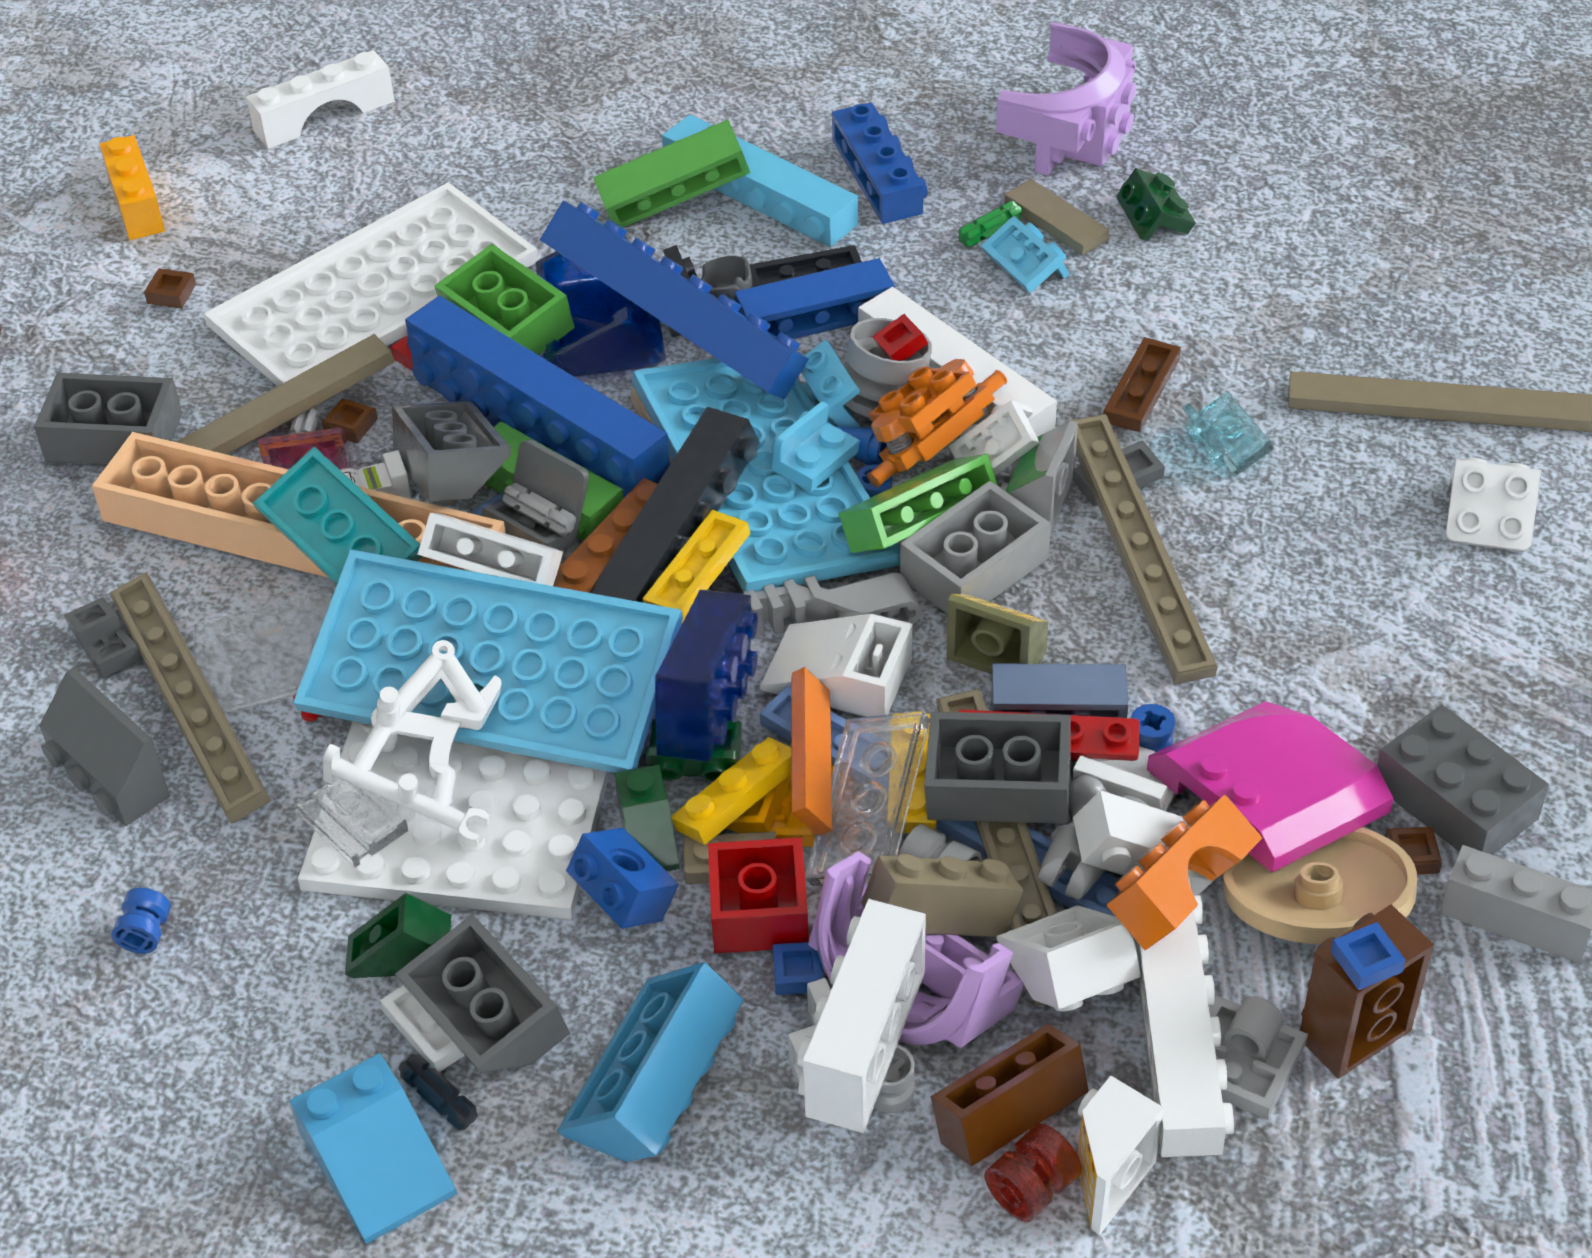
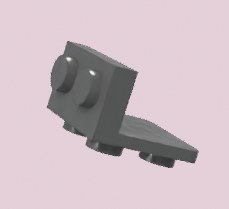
M528 439L521 442L519 446L512 484L518 483L529 489L530 493L534 492L556 504L560 510L563 508L576 517L574 530L571 534L568 533L565 536H560L549 529L550 525L547 528L521 514L519 508L516 511L505 505L503 500L483 507L481 516L504 521L505 533L557 550L566 549L575 545L589 474L583 467Z

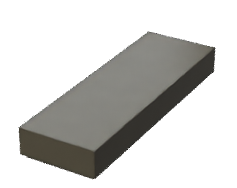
M1032 179L1005 194L1004 204L1014 201L1022 209L1021 216L1082 256L1109 240L1108 228Z

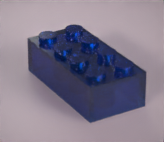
M699 590L655 675L656 755L710 762L717 745L724 744L727 722L735 720L738 699L745 698L748 676L754 677L757 668L758 655L757 651L751 650V639H754L756 635L758 616L757 613L751 612V595Z

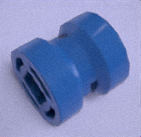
M139 887L129 890L121 907L124 915L117 918L111 933L113 941L123 949L134 953L145 954L156 950L162 934L159 926L167 921L172 907L170 901L163 894L149 888Z

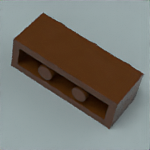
M1048 1023L930 1096L941 1144L972 1167L1088 1093L1089 1089L1081 1046Z

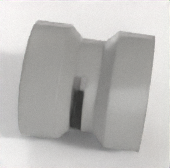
M898 1044L873 1107L884 1113L902 1111L910 1105L914 1098L915 1062L912 1054Z

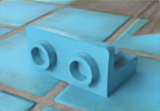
M1015 216L1009 219L981 245L985 254L1029 293L1034 291L1054 271L1063 279L1070 274L1063 263L1067 259L1063 251L1054 242L1047 245L1042 241L1044 237L1031 222L1024 225Z
M823 401L810 411L803 412L798 421L788 429L781 430L775 436L771 446L773 451L771 470L810 492L856 455L860 443L859 439L827 422L829 405Z

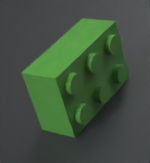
M493 244L486 247L434 286L437 297L440 295L537 355H540L575 328L566 294Z

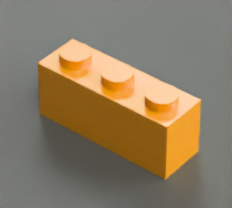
M135 135L116 137L110 141L99 143L107 175L129 241L165 232L156 194Z

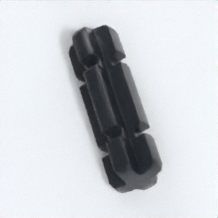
M410 1054L398 1067L401 1078L410 1087H417L416 1092L438 1113L447 1115L446 1120L456 1129L465 1130L471 1123H474L478 1116L476 1106L466 1096H458L460 1091L435 1068H428L430 1063L420 1054Z

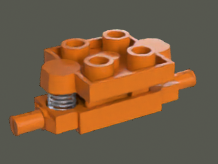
M954 359L939 369L926 366L915 370L908 376V382L900 389L893 390L882 396L878 401L879 405L868 413L873 422L871 426L877 441L887 444V447L879 453L883 462L867 474L872 485L880 487L892 475L909 470L918 461L927 462L985 415L982 409L995 400L993 393L1007 384L1006 376L1000 370H995L983 382L976 384L973 379L974 371L965 359Z

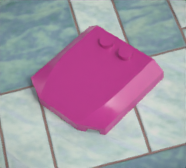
M1267 701L1149 755L1147 762V771L1176 795L1188 788L1199 798L1204 799L1210 806L1225 794L1262 836V839L1248 854L1271 873L1391 813L1394 799L1378 766L1314 717Z

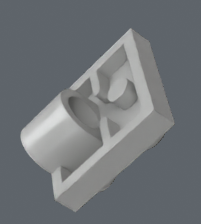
M1216 995L1214 1005L1209 1007L1210 1017H1218L1220 1022L1221 1045L1220 1047H1215L1216 1059H1225L1227 1069V1090H1221L1222 1100L1268 1120L1306 1046L1308 1034L1283 1024V1015L1280 1010L1266 999L1249 996L1244 998L1241 1005Z

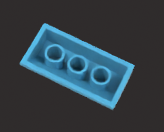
M706 962L647 979L557 1129V1132L567 1139L625 1162L657 1156L668 1145L671 1138L669 1132L678 1116L691 1104L693 1100L692 1091L700 1077L713 1065L715 1060L713 1054L719 1043L735 1026V1015L744 999Z

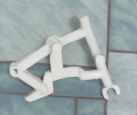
M446 640L437 641L432 647L431 655L398 691L393 687H385L380 691L377 708L371 716L373 729L353 764L340 758V747L333 744L328 746L323 757V781L332 785L338 777L397 803V817L401 821H411L415 817V812L458 830V839L464 845L477 847L479 835L468 830L467 826L476 823L487 828L490 815L480 808H470L467 813H463L450 807L456 773L452 767L448 766L449 753L459 727L479 730L483 727L500 695L501 679L494 675L487 686L478 692L455 657L454 646ZM444 650L447 653L441 654L440 651ZM440 679H442L456 701L455 703L446 704L441 717L412 713L413 709ZM399 734L433 740L429 756V772L436 779L432 798L417 792L418 781L413 774L407 773L399 778L398 784L370 771L381 751L388 753L395 749Z

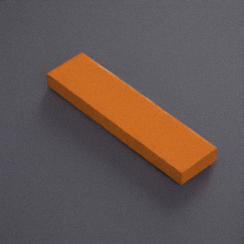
M803 667L792 672L791 676L792 814L815 834L822 836L833 831L830 690L809 670Z

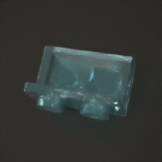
M1229 391L1199 412H1196L1189 403L1182 407L1189 421L1184 423L1188 433L1197 444L1204 440L1208 445L1204 451L1218 469L1224 465L1233 477H1236L1274 449L1268 437Z

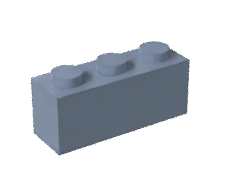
M1061 663L992 664V711L1127 718L1129 704L1126 665Z

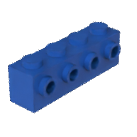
M872 102L832 111V141L881 223L885 224L922 215L923 199L927 198L928 195L926 182L922 176L918 177L911 157L909 155L905 156L897 135H892L886 117L878 113Z

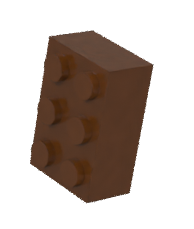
M1392 904L1375 915L1373 913L1364 915L1355 923L1350 931L1343 935L1378 922L1406 960L1402 973L1358 990L1330 952L1333 939H1336L1335 937H1330L1323 941L1313 954L1314 962L1311 977L1307 984L1308 991L1305 1006L1301 1013L1300 1031L1308 1034L1306 1047L1337 1079L1412 1031L1434 944Z

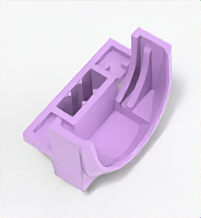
M1051 22L1050 52L1047 61L1085 72L1084 82L1086 83L1083 85L1077 84L1075 88L1067 91L1049 94L1002 90L997 99L996 132L1036 143L1035 172L1047 176L1057 163H1062L1064 157L1102 167L1109 155L1116 153L1123 134H1128L1132 128L1134 114L1130 113V105L1136 93V84L1132 83L1136 69V61L1132 60L1133 45L1103 38L1086 29Z

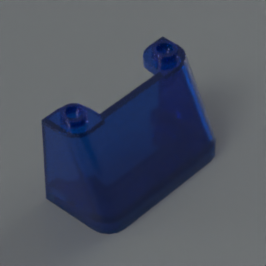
M557 251L535 262L537 275L566 294L575 326L573 330L559 339V342L553 340L546 344L547 352L544 354V359L574 377L652 368L666 360L659 319Z

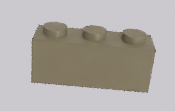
M900 854L899 856L878 855L861 904L865 908L868 899L924 913L926 914V934L997 937L1008 932L1023 893V888L1013 876L1009 867L1005 863L994 859L967 861L950 856L935 859L918 858L911 854Z

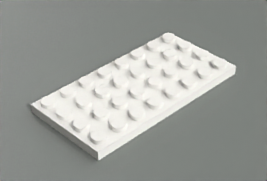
M448 182L205 312L204 317L206 325L276 386H279L374 333L386 346L407 336L405 319L437 297L434 286L489 245H495L527 268L539 261L538 249Z

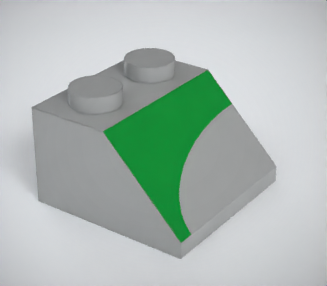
M1068 421L1038 436L1037 438L1040 443L1013 462L1010 472L1011 480L1009 484L1003 483L1001 489L1051 523L1050 534L1074 483L1072 478L1075 468L1078 422Z

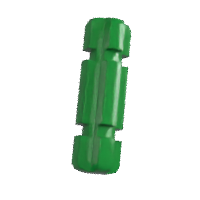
M1009 201L999 208L975 219L973 224L969 222L960 227L958 230L960 243H963L965 247H972L981 242V240L991 237L1013 216L1021 220L1022 209L1020 205L1017 206L1014 201Z

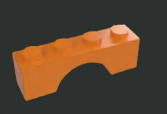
M1225 794L1210 806L1204 799L1182 817L1187 825L1183 821L1179 822L1160 839L1166 845L1165 847L1158 843L1138 860L1139 864L1143 867L1142 870L1136 865L1115 883L1120 892L1106 906L1145 951L1174 931L1198 906L1189 884L1188 869L1201 874L1212 882L1241 861L1262 839V836Z

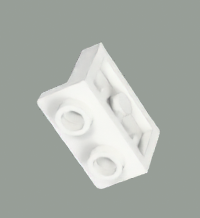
M1012 400L997 405L992 409L989 417L979 424L970 426L960 434L958 440L949 446L954 458L988 453L994 475H997L1040 443L1027 419L1033 412L1029 406Z

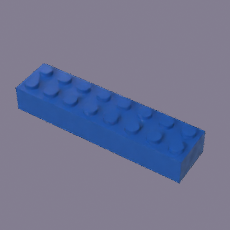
M440 295L405 319L408 334L407 343L413 362L412 372L416 380L421 385L428 386L443 395L448 402L472 401L493 427L500 422L507 424L623 489V498L643 478L658 484L670 466L668 433Z

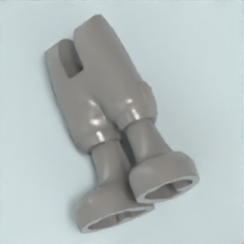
M1080 775L1070 783L1068 809L1071 816L1070 822L1067 825L1057 827L1051 833L1052 842L1038 873V880L1053 888L1066 869L1073 871L1065 894L1076 900L1084 897L1105 871L1104 869L1082 863L1073 817L1100 790L1106 792L1102 782L1090 775ZM1121 796L1123 798L1144 804L1141 800L1134 796Z

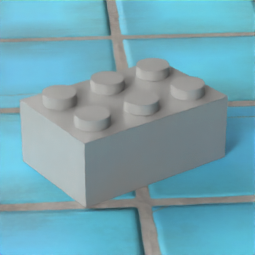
M989 481L900 543V574L906 577L913 589L947 614L948 599L951 594L970 595L985 601H991L1049 559L1051 523Z

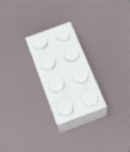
M868 899L861 917L854 916L852 918L847 933L846 943L849 947L846 955H838L836 957L830 978V983L833 987L829 996L822 995L820 997L814 1015V1025H817L812 1037L805 1036L798 1052L797 1066L803 1067L798 1093L804 1095L805 1117L864 1133L925 973L926 914Z

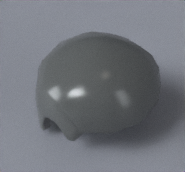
M735 255L719 257L706 262L702 266L701 279L712 286L709 293L717 299L722 293L735 301V291L752 288L753 281L750 264L744 257Z

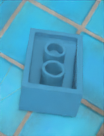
M381 1053L289 1100L302 1139L365 1244L457 1195L456 1188L408 1097Z

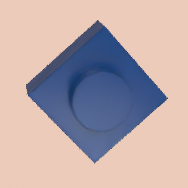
M1378 922L1333 939L1330 951L1358 990L1402 973L1406 961Z
M809 942L773 944L776 995L807 993L808 983L823 978V967L818 951L809 946Z

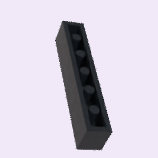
M708 406L706 407L589 593L644 603L643 597L712 510L719 511L727 496L735 490L738 479L747 464L756 456L760 441L749 419Z

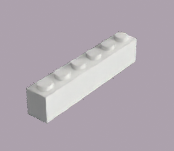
M894 287L889 288L858 307V322L869 318L895 320L905 313L927 335L932 343L929 368L939 369L954 359H965L974 371L973 379L976 384L983 382L995 370H1000L1006 376L1007 384L993 393L995 400L982 409L985 415L976 422L981 423L989 417L992 409L997 405L1012 400L1030 407L1033 414L1027 419L1037 437L1055 428L1057 401Z
M1188 876L1189 884L1191 887L1190 876ZM1194 895L1198 906L1174 931L1146 951L1133 937L1141 977L1138 979L1154 1102L1164 1107L1159 1136L1161 1157L1223 1155L1225 1134H1233L1234 1132L1232 1104L1223 1103L1221 1090H1227L1225 1059H1216L1215 1047H1220L1221 1045L1220 1022L1218 1017H1210L1208 1006L1214 1005L1215 1002L1214 981L1212 975H1204L1202 964H1208L1209 952L1207 936L1198 935L1197 924H1202L1203 921L1200 895Z

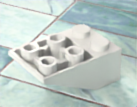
M874 614L789 624L760 684V690L779 694L786 686L791 687L792 672L805 667L830 690V708L885 722L912 660L913 624Z

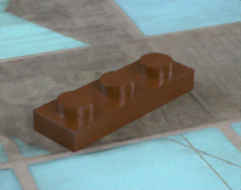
M1146 337L1143 338L1103 410V414L1107 415L1111 425L1136 432L1142 431L1180 360L1181 347Z

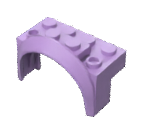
M859 851L826 870L818 910L808 943L809 946L818 951L821 964L829 981L836 957L838 955L845 956L849 945H847L846 940L851 920L854 916L861 917L864 911L861 902L867 888L865 882L872 860ZM925 933V973L921 982L928 986L933 994L942 998L917 991L899 1042L927 1045L945 1039L962 1048L1016 1009L1024 985L1019 976L1008 969L1013 952L1002 944L996 943L992 945L988 956L958 935Z

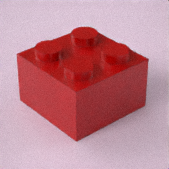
M802 837L708 843L714 954L773 950V944L809 942Z

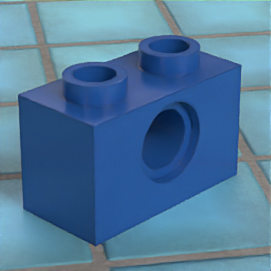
M624 828L583 833L566 869V872L621 929L663 921L679 886V883Z

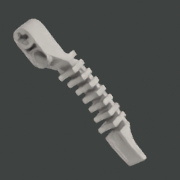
M899 573L886 574L830 590L821 588L815 576L805 578V587L796 584L794 579L783 581V586L775 588L774 584L763 586L762 591L755 592L753 589L746 592L743 590V595L734 596L733 592L723 594V599L715 601L713 597L703 599V605L694 607L681 623L673 652L683 669L694 666L691 656V644L699 657L708 655L707 635H710L716 648L726 646L724 634L726 630L730 631L734 641L745 639L743 626L749 625L754 637L765 634L763 622L769 621L775 635L785 632L783 618L789 617L792 624L865 614H874L914 624L921 617L922 610L906 577ZM670 662L668 665L667 672L672 670Z

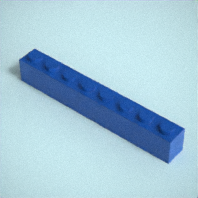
M564 200L562 201L541 236L540 241L766 392L782 399L786 398L809 358L797 351L801 344L782 332L775 337L768 332L771 326L768 322L753 313H750L746 318L738 312L741 308L739 303L722 293L717 299L709 293L712 289L711 285L693 274L688 280L681 275L684 269L682 266L666 256H663L662 260L659 261L652 256L656 249L636 237L633 242H630L624 238L628 232L627 230L607 219L605 224L598 221L597 217L600 213L580 201L576 207Z

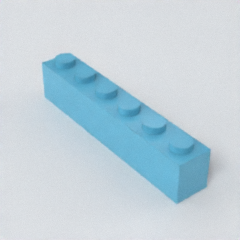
M690 114L662 134L663 147L707 129L712 125ZM736 137L751 173L719 186L715 190L829 247H832L858 226V195Z

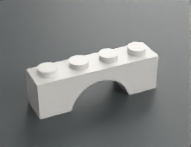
M374 50L359 53L353 58L336 64L326 65L323 69L306 75L296 76L290 81L273 87L263 88L257 93L246 96L253 131L268 149L300 137L307 117L317 107L326 102L347 100L356 104L363 113L395 102L389 66Z

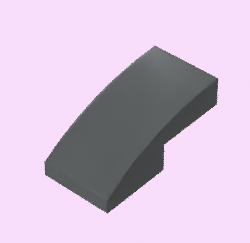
M103 597L64 615L77 641L102 678L143 660L138 646L122 628L117 613Z

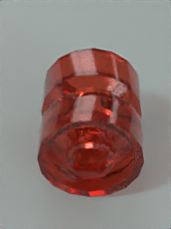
M1037 1123L1014 1144V1151L1008 1150L985 1170L984 1179L989 1191L1004 1210L1020 1221L1030 1222L1052 1202L1053 1194L1059 1195L1082 1174V1164L1073 1146L1064 1136L1046 1124Z

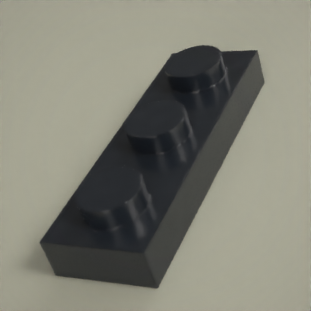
M852 245L750 264L753 281L752 287L862 262L856 246Z

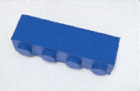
M877 258L735 291V302L741 305L738 312L746 318L750 313H753L771 325L768 332L775 337L782 332L790 338L796 339L857 324L858 307L889 288H895V285L881 259Z

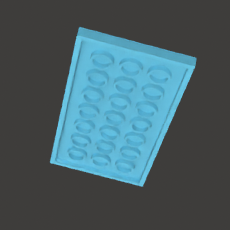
M717 358L633 371L632 384L653 424L668 433L669 454L672 459L679 452L707 406L749 419L760 441L756 456L747 464L738 479L735 490L727 496L718 511L746 521L749 525L751 534L728 562L742 590L747 592L754 589L757 592L762 591L763 586L774 584L775 588L783 586V581L794 579L796 584L802 585L805 584V578L815 576L817 581H823L900 566V547L897 543L885 549L854 553L850 551L838 513L870 497L848 461L811 492L771 470L773 459L771 446L775 436L781 430L788 429L798 421L803 412L810 411L815 407L798 378L786 398L782 399L766 392Z
M350 549L293 704L298 711L372 725L371 716L377 708L380 691L385 687H393L398 691L431 655L433 645L437 641L446 640L454 646L455 657L478 692L487 686L494 675L499 677L502 682L500 695L483 727L479 730L459 727L453 741L612 773L637 769L683 616L680 609ZM444 650L440 651L441 654L447 653ZM440 679L413 709L412 713L441 717L446 704L455 703L456 701L442 679Z

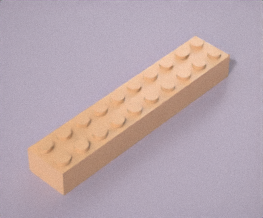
M132 432L92 485L102 521L329 578L252 504L289 469ZM359 487L420 544L430 513L443 514L505 533L504 521ZM424 556L418 561L428 564L466 570Z

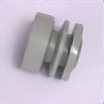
M869 318L858 322L852 327L846 350L847 361L844 363V366L860 389V392L845 405L854 412L869 417L868 413L879 405L878 401L882 396L893 390L900 389L908 382V376L915 370L928 367L932 353V343L926 334H924L928 342L926 346L904 361H895L887 358L878 348L872 337L894 320Z

